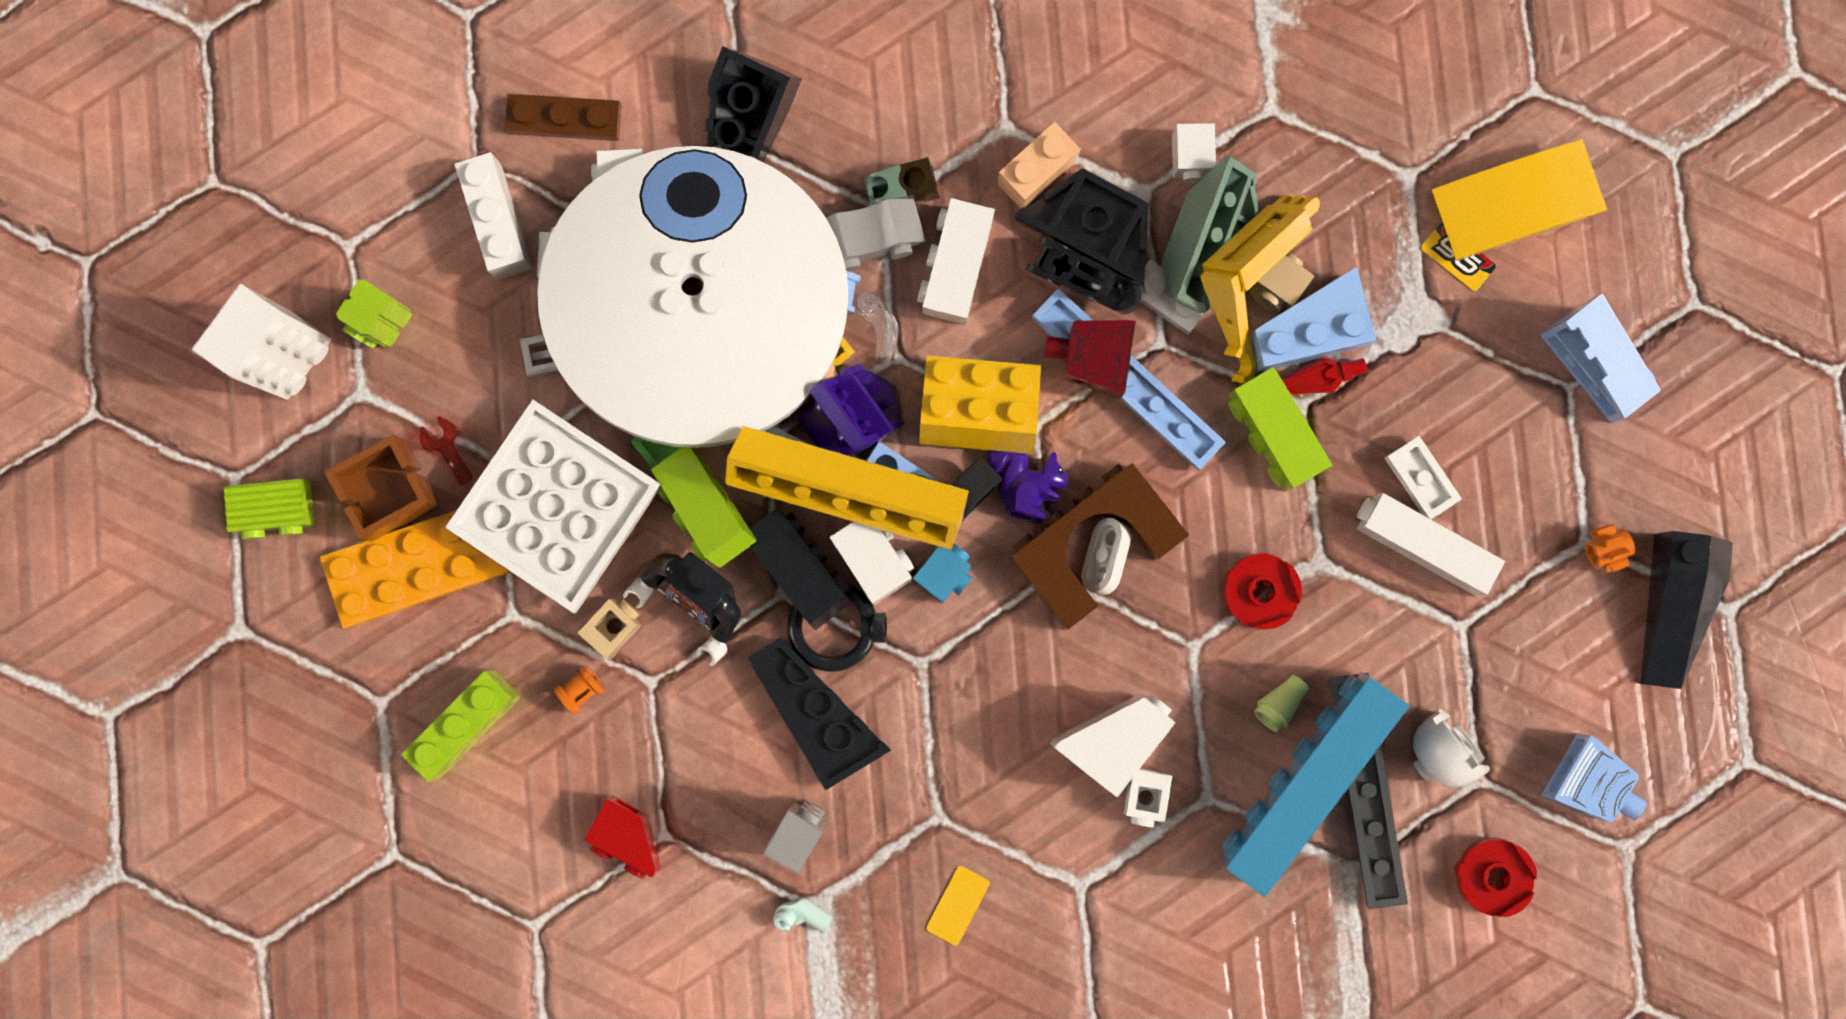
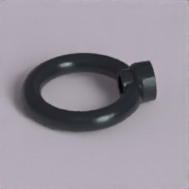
M849 583L847 584L851 589L845 594L860 612L861 637L856 646L843 655L830 657L815 652L807 644L803 635L802 622L804 617L794 604L791 607L787 621V633L794 652L812 668L826 672H838L857 665L868 655L874 643L886 642V612H876L870 599L860 589Z

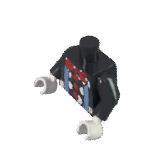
M690 551L683 557L672 553L661 554L646 569L641 578H637L624 592L623 597L626 598L629 593L635 594L640 600L635 608H641L652 595L653 588H656L711 632L712 637L697 649L696 654L700 658L708 652L712 657L709 666H713L726 655L727 646L725 643L729 641L741 617V609L736 603L733 585Z

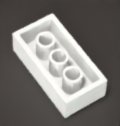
M240 284L192 350L231 378L288 400L291 395H296L303 388L306 382L305 376L311 367L317 365L325 358L329 350L327 345L332 339L296 313Z

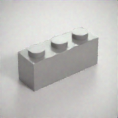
M805 800L803 804L796 801L788 810L763 854L799 874L829 822L828 819L823 817L826 811L809 800Z

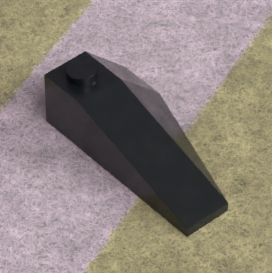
M722 46L708 82L710 103L709 118H706L705 131H708L707 147L735 151L764 163L789 113L802 78L773 64Z
M1678 531L1654 534L1641 684L1682 689L1728 585L1733 542L1711 535Z

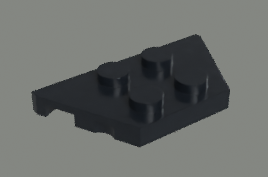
M1082 168L1068 177L1064 184L1054 186L1045 192L1041 199L1026 209L1024 207L1015 214V220L1072 249L1076 253L1112 269L1113 272L1132 280L1140 287L1143 286L1148 202Z

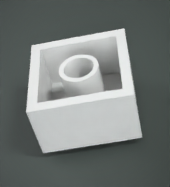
M852 522L830 537L873 605H876L912 581L909 573L915 570L913 564L902 548L895 552L889 543V540L894 538L893 533Z

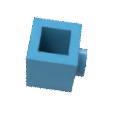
M955 543L952 550L938 546L913 580L941 603H944L952 591L959 596L971 581L972 577L967 572L972 566L966 562L970 556Z

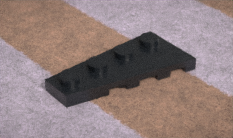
M782 638L777 639L747 657L824 791L891 751Z

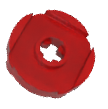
M1258 553L1244 557L1228 571L1225 576L1223 596L1228 611L1242 626L1257 630H1267L1280 627L1291 619L1302 597V585L1296 570L1288 562H1284L1281 558L1275 557V555ZM1262 581L1264 586L1270 585L1272 588V593L1267 595L1268 601L1262 603L1259 597L1254 598L1252 591L1257 588L1256 582Z
M1501 838L1481 839L1470 845L1454 866L1456 884L1462 898L1470 907L1484 914L1509 917L1525 909L1533 898L1534 879L1537 880L1536 866L1530 855L1521 846ZM1492 868L1497 871L1503 869L1505 872L1501 877L1503 884L1500 887L1494 883H1488L1489 871Z

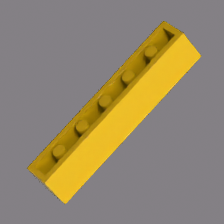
M742 426L727 457L726 485L952 550L959 531L969 493L968 490L746 426Z

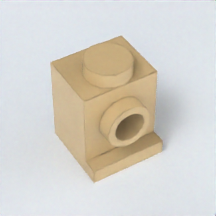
M608 599L580 629L578 634L605 659H613L621 647L642 626L636 620L640 613L625 599H622L620 603L614 599ZM614 619H618L622 625L621 630L616 634L609 630V624Z

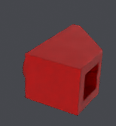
M615 796L607 798L584 840L592 844L590 850L598 856L607 860H611L613 856L626 863L624 869L632 875L644 879L646 875L651 878L654 877L660 870L661 864L647 814Z

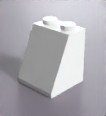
M1149 695L1146 698L1134 696L1054 737L1049 744L1106 790L1118 797L1176 722L1168 717L1172 710L1156 697Z

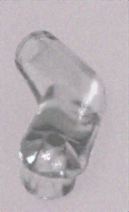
M864 292L858 297L856 307L860 314L875 329V358L881 361H894L899 336L898 322L876 293Z

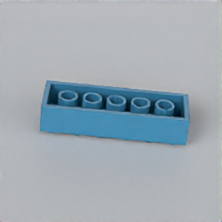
M1362 672L1357 677L1351 674L1345 680L1338 691L1342 696L1334 708L1328 705L1320 713L1314 723L1318 726L1316 732L1310 740L1307 737H1303L1291 753L1295 757L1294 761L1287 770L1281 767L1275 773L1268 784L1271 788L1270 793L1264 801L1258 798L1251 805L1245 815L1248 819L1246 825L1240 832L1234 829L1222 845V848L1225 850L1223 859L1226 869L1263 897L1268 895L1410 706Z

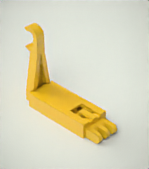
M1284 194L1273 205H1267L1202 264L1204 272L1200 277L1203 288L1229 344L1224 355L1238 357L1240 362L1238 372L1233 374L1232 377L1234 382L1246 383L1252 380L1257 367L1249 336L1244 291H1248L1312 231L1309 218L1319 209L1320 201L1317 197H1294L1293 195Z

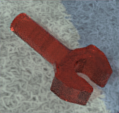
M438 416V423L444 431L443 437L435 440L429 429L422 426L420 427V443L423 449L428 452L434 450L441 452L460 486L465 485L473 480V476L454 446L455 439L461 432L456 424Z

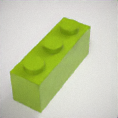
M1274 367L1228 394L1231 399L1228 405L1232 414L1239 422H1245L1251 432L1248 435L1249 442L1257 454H1264L1270 464V467L1267 468L1268 474L1277 487L1283 486L1287 492L1333 466Z
M681 447L651 469L658 483L661 484L660 489L657 491L666 503H672L676 510L672 514L675 522L685 533L689 531L694 539L690 546L702 561L709 560L721 568L757 542L708 462L695 448Z
M496 670L484 671L401 755L427 782L441 779L522 696Z

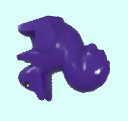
M991 450L987 453L986 463L1002 478L998 491L1005 505V512L1010 517L1042 525L1046 516L1045 512L1041 509L1042 502L1056 503L1059 495L1053 490H1061L1068 485V477L1057 462L1056 453L1052 452L1049 455L1041 472L1027 469L1028 454Z

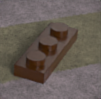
M507 94L505 131L511 135L619 141L622 105L618 100Z

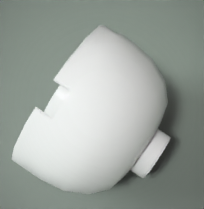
M1439 709L1418 727L1413 737V750L1418 758L1413 764L1426 781L1434 778L1446 787H1465L1489 772L1490 768L1486 765H1479L1485 759L1480 750L1459 724L1455 725L1452 729L1444 721L1450 715Z

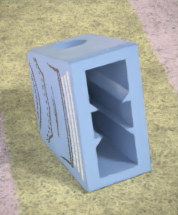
M1578 733L1541 795L1548 800L1610 823L1616 819L1619 812L1632 820H1637L1643 814L1647 805L1644 799L1631 792L1638 781V774L1592 735Z

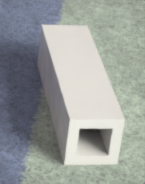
M1384 493L1374 496L1373 499L1367 498L1357 514V518L1361 519L1356 528L1358 531L1475 596L1488 595L1505 563L1499 557Z

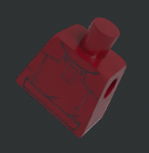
M1073 321L1069 339L1047 335L1043 358L1065 361L1064 380L1113 397L1122 398L1126 391L1136 321Z

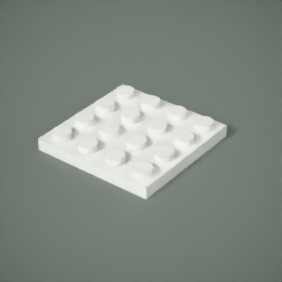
M532 400L445 528L572 613H577L658 493L657 491L660 489L661 484Z

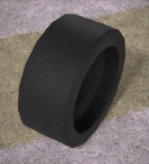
M982 458L975 461L951 484L952 486L969 491L962 521L1002 481V478Z

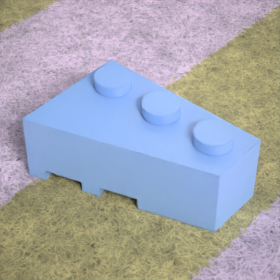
M1357 267L1260 326L1249 335L1257 363L1256 374L1265 372L1272 367L1278 369L1362 349L1376 341Z
M1603 294L1575 307L1540 334L1610 423L1625 419L1661 391L1655 382L1653 373L1646 367Z

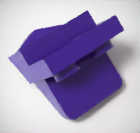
M861 363L845 368L836 377L821 381L809 390L815 401L803 410L798 417L800 424L817 447L850 457L857 452L876 445L878 441L881 442L905 425L901 419V408L896 386L875 373L866 371Z

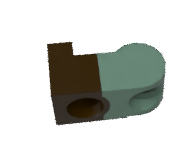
M928 157L885 168L886 170L872 173L864 178L870 206L886 199L914 198V201L923 199L930 201L940 198L933 166Z

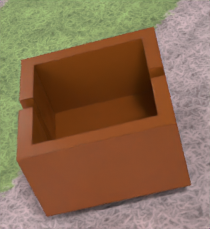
M395 435L381 440L324 471L339 501L350 505L344 508V511L360 540L372 542L441 506L426 477L416 473L422 469L407 441ZM360 503L362 508L356 507L355 505Z

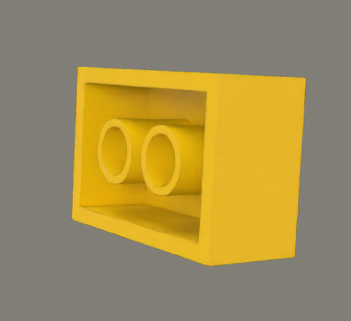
M927 355L919 444L1033 454L1037 435L1041 365Z

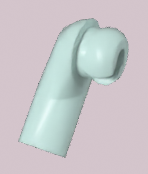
M800 898L782 903L775 911L773 922L775 927L781 931H788L791 926L807 922L823 933L833 916L808 899Z

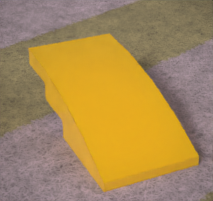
M1582 139L1541 151L1432 189L1456 261L1493 248L1495 250L1528 237L1533 238L1607 211Z

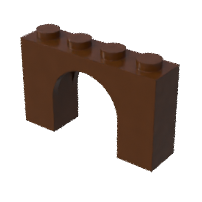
M1120 463L1102 476L1106 483L1094 492L1089 486L1072 499L1076 507L1065 515L1058 510L1042 523L1046 530L1040 535L1033 538L1029 533L1012 546L1016 553L1009 559L1065 630H1069L1098 607V604L1072 572L1067 559L1068 540L1079 523L1099 516L1110 517L1124 522L1154 561L1160 559L1189 536L1133 463L1125 469Z

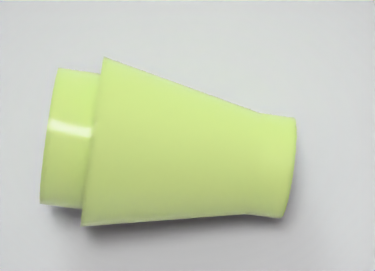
M1291 675L1284 683L1257 701L1258 707L1254 711L1255 716L1262 724L1274 732H1278L1281 727L1287 728L1303 697L1309 691L1308 685L1296 675Z

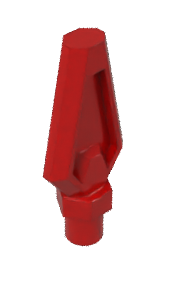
M1322 357L1281 377L1290 394L1333 393L1342 382L1353 380V376L1367 373V365L1364 358L1354 361L1343 359L1337 362L1327 357Z

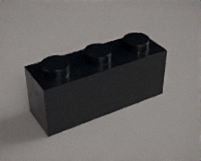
M777 507L749 528L757 542L750 546L813 629L817 630L852 603L845 594L851 588L837 570L830 574L822 563L828 558L815 541L807 545L800 535L805 531V528L792 512L785 516Z

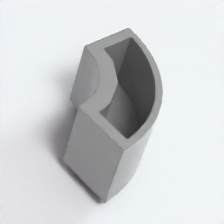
M914 198L886 199L875 205L848 212L834 213L826 218L837 238L845 268L848 272L861 268V263L891 256V259L907 257L913 253L912 247L926 242Z

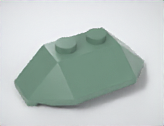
M1225 156L1187 192L1161 261L1172 298L1198 313H1205L1212 307L1200 277L1204 272L1202 264L1258 214V198L1254 186L1257 183L1256 172L1231 156Z

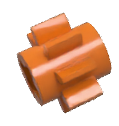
M1614 524L1590 531L1593 540L1585 543V552L1593 567L1598 569L1604 566L1605 572L1608 573L1630 566L1627 557L1635 554V545L1630 534L1622 528L1616 531Z

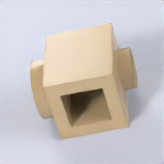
M1288 252L1250 288L1251 291L1249 293L1262 307L1279 314L1281 311L1285 312L1295 305L1314 278V275L1302 267L1303 263L1298 257Z

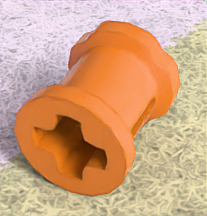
M585 664L579 668L580 673L564 686L557 685L554 688V692L559 700L574 715L578 714L580 706L596 693L602 694L606 691L596 674Z

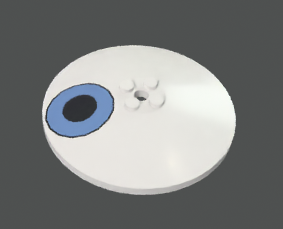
M703 146L671 147L635 156L606 171L585 187L567 207L550 235L539 271L537 292L538 313L548 351L558 371L577 397L600 418L630 435L653 443L690 448L713 447L734 443L742 426L765 431L797 410L812 395L809 390L821 382L828 373L843 338L848 308V283L843 255L831 226L816 203L796 183L772 166L735 151ZM688 278H698L703 282L704 287L699 294L691 296L682 291L681 286L683 282Z

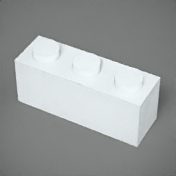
M491 152L455 163L488 272L497 280H501L534 269L501 163Z
M953 198L950 200L948 209L941 208L936 230L942 231L939 245H931L926 265L933 267L929 281L922 280L917 302L923 303L922 314L966 325L995 209Z

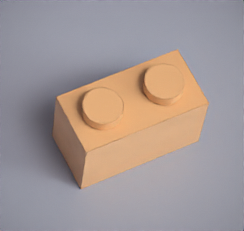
M1054 122L999 172L997 184L1020 209L1026 208L1077 162L1081 149Z

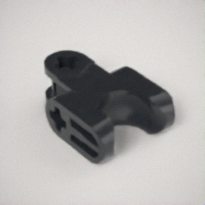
M1041 236L1039 242L1043 244V247L1034 265L1028 264L1025 270L1059 287L1062 285L1122 315L1130 314L1137 308L1142 295L1141 288L1137 283L1056 241Z

